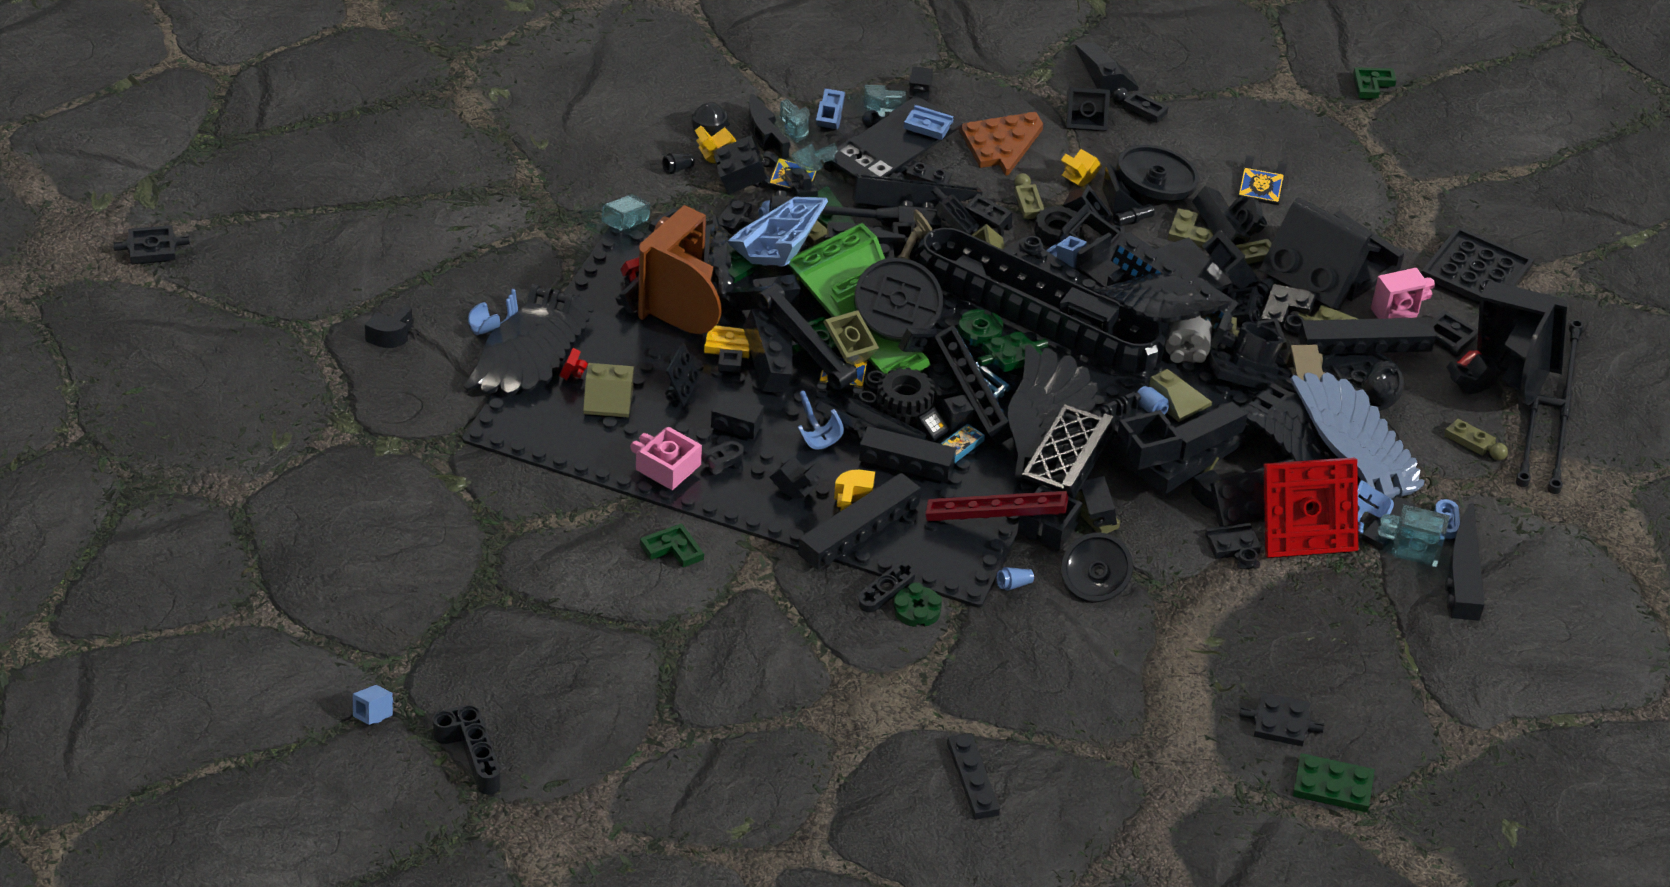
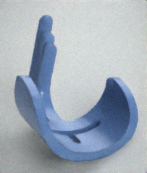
M515 289L511 290V295L506 299L507 317L504 321L518 312ZM485 302L476 305L468 315V323L475 335L494 331L495 328L500 327V324L504 322H500L498 314L489 315Z
M801 391L800 396L805 413L815 430L813 432H806L803 430L802 425L797 427L799 432L813 449H823L834 444L840 439L844 430L835 409L831 410L832 415L829 422L824 427H820L805 391Z
M1363 480L1358 485V495L1364 499H1368L1369 495H1371L1368 501L1378 508L1376 509L1358 497V533L1361 534L1363 533L1364 523L1360 522V519L1364 512L1387 520L1394 506L1391 498L1377 491Z

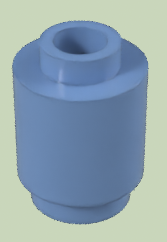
M1143 386L1138 390L1141 396L1139 406L1148 413L1161 410L1164 415L1169 408V400L1152 387Z

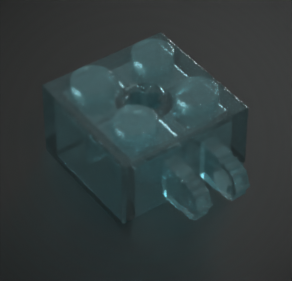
M1403 504L1400 517L1383 514L1380 518L1381 526L1378 527L1377 531L1378 535L1394 540L1391 553L1395 557L1437 567L1450 515Z

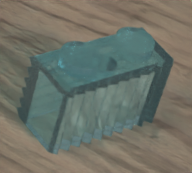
M634 194L603 205L601 221L620 231L642 224V222H647L649 219L650 202L643 200V198L640 199V197L634 196Z

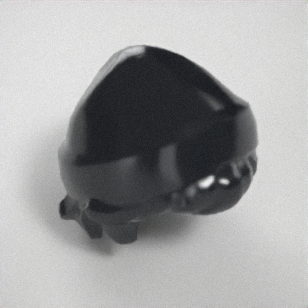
M715 102L702 104L694 111L691 118L694 130L702 126L710 135L716 134L724 127L727 129L730 125L727 112Z

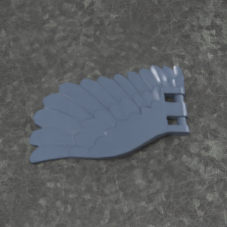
M1328 372L1323 374L1320 380L1317 375L1312 373H1305L1303 376L1304 381L1296 375L1291 377L1290 380L1323 441L1337 457H1355L1357 459L1358 476L1361 480L1374 489V483L1376 482V490L1391 499H1394L1395 496L1410 495L1422 488L1424 480L1419 479L1420 469L1416 468V458H1411L1408 449L1403 450L1401 440L1395 441L1396 433L1388 431L1387 421L1380 419L1378 407L1370 405L1369 397L1363 389L1355 391L1347 379L1337 381ZM1369 495L1368 499H1364L1366 503H1368L1369 505H1373L1371 502L1368 501L1371 495Z

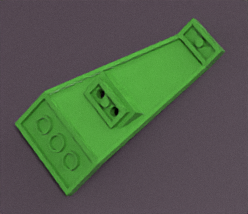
M861 223L796 254L787 266L830 316L836 317L856 311L854 292L860 276L869 266L885 259L877 236ZM870 331L879 349L868 360L878 371L888 374V371H895L896 368H911V370L917 369L921 373L925 368L931 366L928 358L922 352H903L898 347L900 342L880 338Z

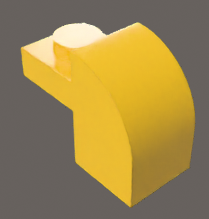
M702 126L695 130L699 137L696 140L700 145L699 149L704 158L710 163L716 164L713 154L714 150L736 142V139L725 127L712 137Z
M1082 149L1079 150L1074 158L1065 154L1061 159L1065 166L1062 176L1080 187L1092 181L1102 167L1096 157Z
M850 470L842 473L836 479L834 500H837V507H840L841 511L852 505V502L858 501L873 491L875 472Z

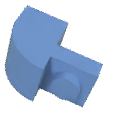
M831 89L824 90L823 99L820 101L816 118L817 126L832 129L839 128L845 92Z
M1069 236L1046 251L1074 269H1077V253L1081 248L1087 246V242Z

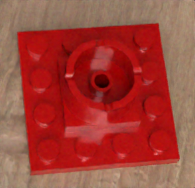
M1355 457L1264 464L1265 556L1282 557L1358 551V466Z

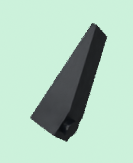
M1095 42L1075 44V48L1097 89L1110 90V94L1117 87H1124L1128 92L1138 91L1139 87L1133 76Z

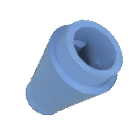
M1004 567L997 573V584L1000 589H1005L1006 591L1033 583L1034 574L1031 569Z

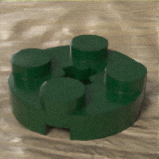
M980 309L967 311L962 315V319L959 320L958 331L964 339L968 340L969 345L975 347L980 346L982 342L1002 336L1003 321L997 314L992 312L991 315L984 314L985 310Z
M915 582L896 594L894 601L895 615L902 623L912 627L925 623V627L934 624L940 618L942 597L932 589L923 587L922 584ZM917 604V605H921L922 607H919V606H918V607L915 608V607H913V606Z

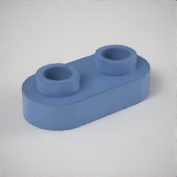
M1440 500L1436 503L1434 510L1436 532L1443 538H1455L1460 525L1459 507L1451 500Z

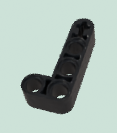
M465 705L437 712L433 717L434 739L441 744L462 741L478 790L486 795H492L499 791L500 766L480 710L476 706Z

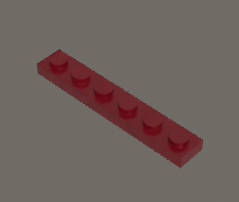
M1067 491L928 499L925 515L927 521L1034 516L1041 514L1055 515L1066 513L1068 495Z

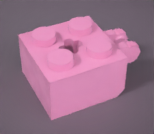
M1417 268L1380 275L1377 279L1371 309L1378 319L1416 318L1419 314L1421 302L1432 297V290L1430 289H1433L1435 286V280L1424 278Z
M670 427L664 428L655 437L650 434L648 435V433H643L639 437L640 443L636 440L630 445L631 451L636 454V470L671 490H674L701 466L702 445Z

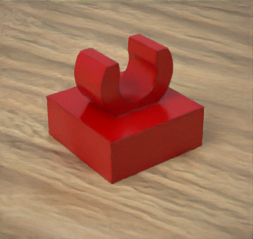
M639 257L625 261L620 269L623 277L629 275L631 282L637 278L635 273H639Z
M575 348L572 349L559 375L560 377L568 380L571 373L577 378L582 377L588 363L581 359L578 360L581 351Z

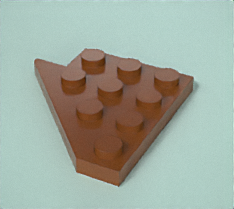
M1028 112L963 123L959 131L980 168L1000 165L1005 176H1007L1042 132L1043 122L1037 112Z

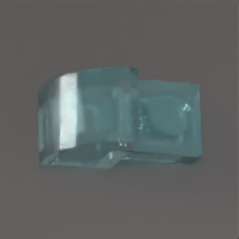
M865 85L864 107L867 111L875 110L879 116L885 117V112H892L906 102V91L885 90V85Z
M788 99L781 101L780 118L785 122V132L796 142L803 140L809 132V110L806 107L799 110Z
M833 143L816 151L813 144L794 151L792 157L795 163L802 169L818 171L823 167L820 160L827 162L834 159V154L838 152L836 144Z

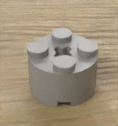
M1199 316L1189 320H1178L1168 323L1165 348L1173 362L1188 361L1200 363L1205 361L1210 351L1213 331L1208 319L1206 321Z

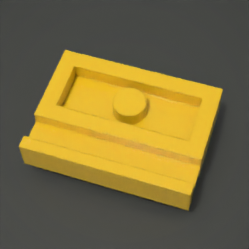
M715 326L707 333L704 353L720 355V349L742 351L743 358H749V343L744 329Z

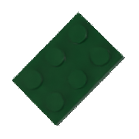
M1301 753L1293 797L1368 813L1375 769Z

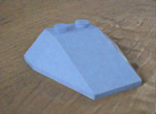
M794 197L741 229L728 240V243L752 264L785 266L790 263V260L800 250L828 200L827 198Z

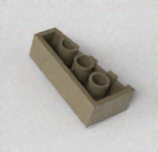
M1291 345L1285 363L1292 376L1296 375L1304 381V374L1312 373L1317 375L1320 380L1325 372L1322 371L1323 357L1318 351V346Z

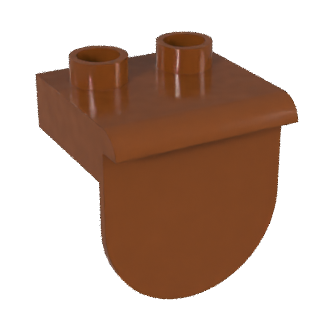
M683 205L670 218L667 216L662 217L656 224L654 232L641 242L639 246L638 316L641 320L651 314L686 332L695 334L709 332L718 324L721 317V302L711 282L713 266L704 262L705 214Z

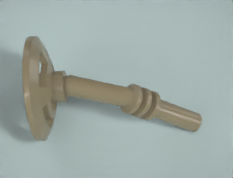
M917 209L913 211L916 227L913 228V232H911L901 254L897 258L910 260L909 255L917 239L924 238L927 233L932 231L925 217Z

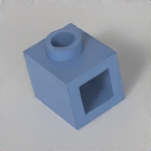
M374 685L353 693V717L370 725L393 716L392 693L388 690Z

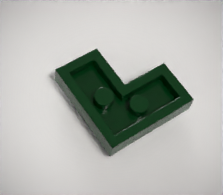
M1354 67L1353 76L1359 98L1379 99V86L1395 87L1397 80L1394 68Z
M682 523L640 538V546L650 560L673 553L683 568L704 560V552Z

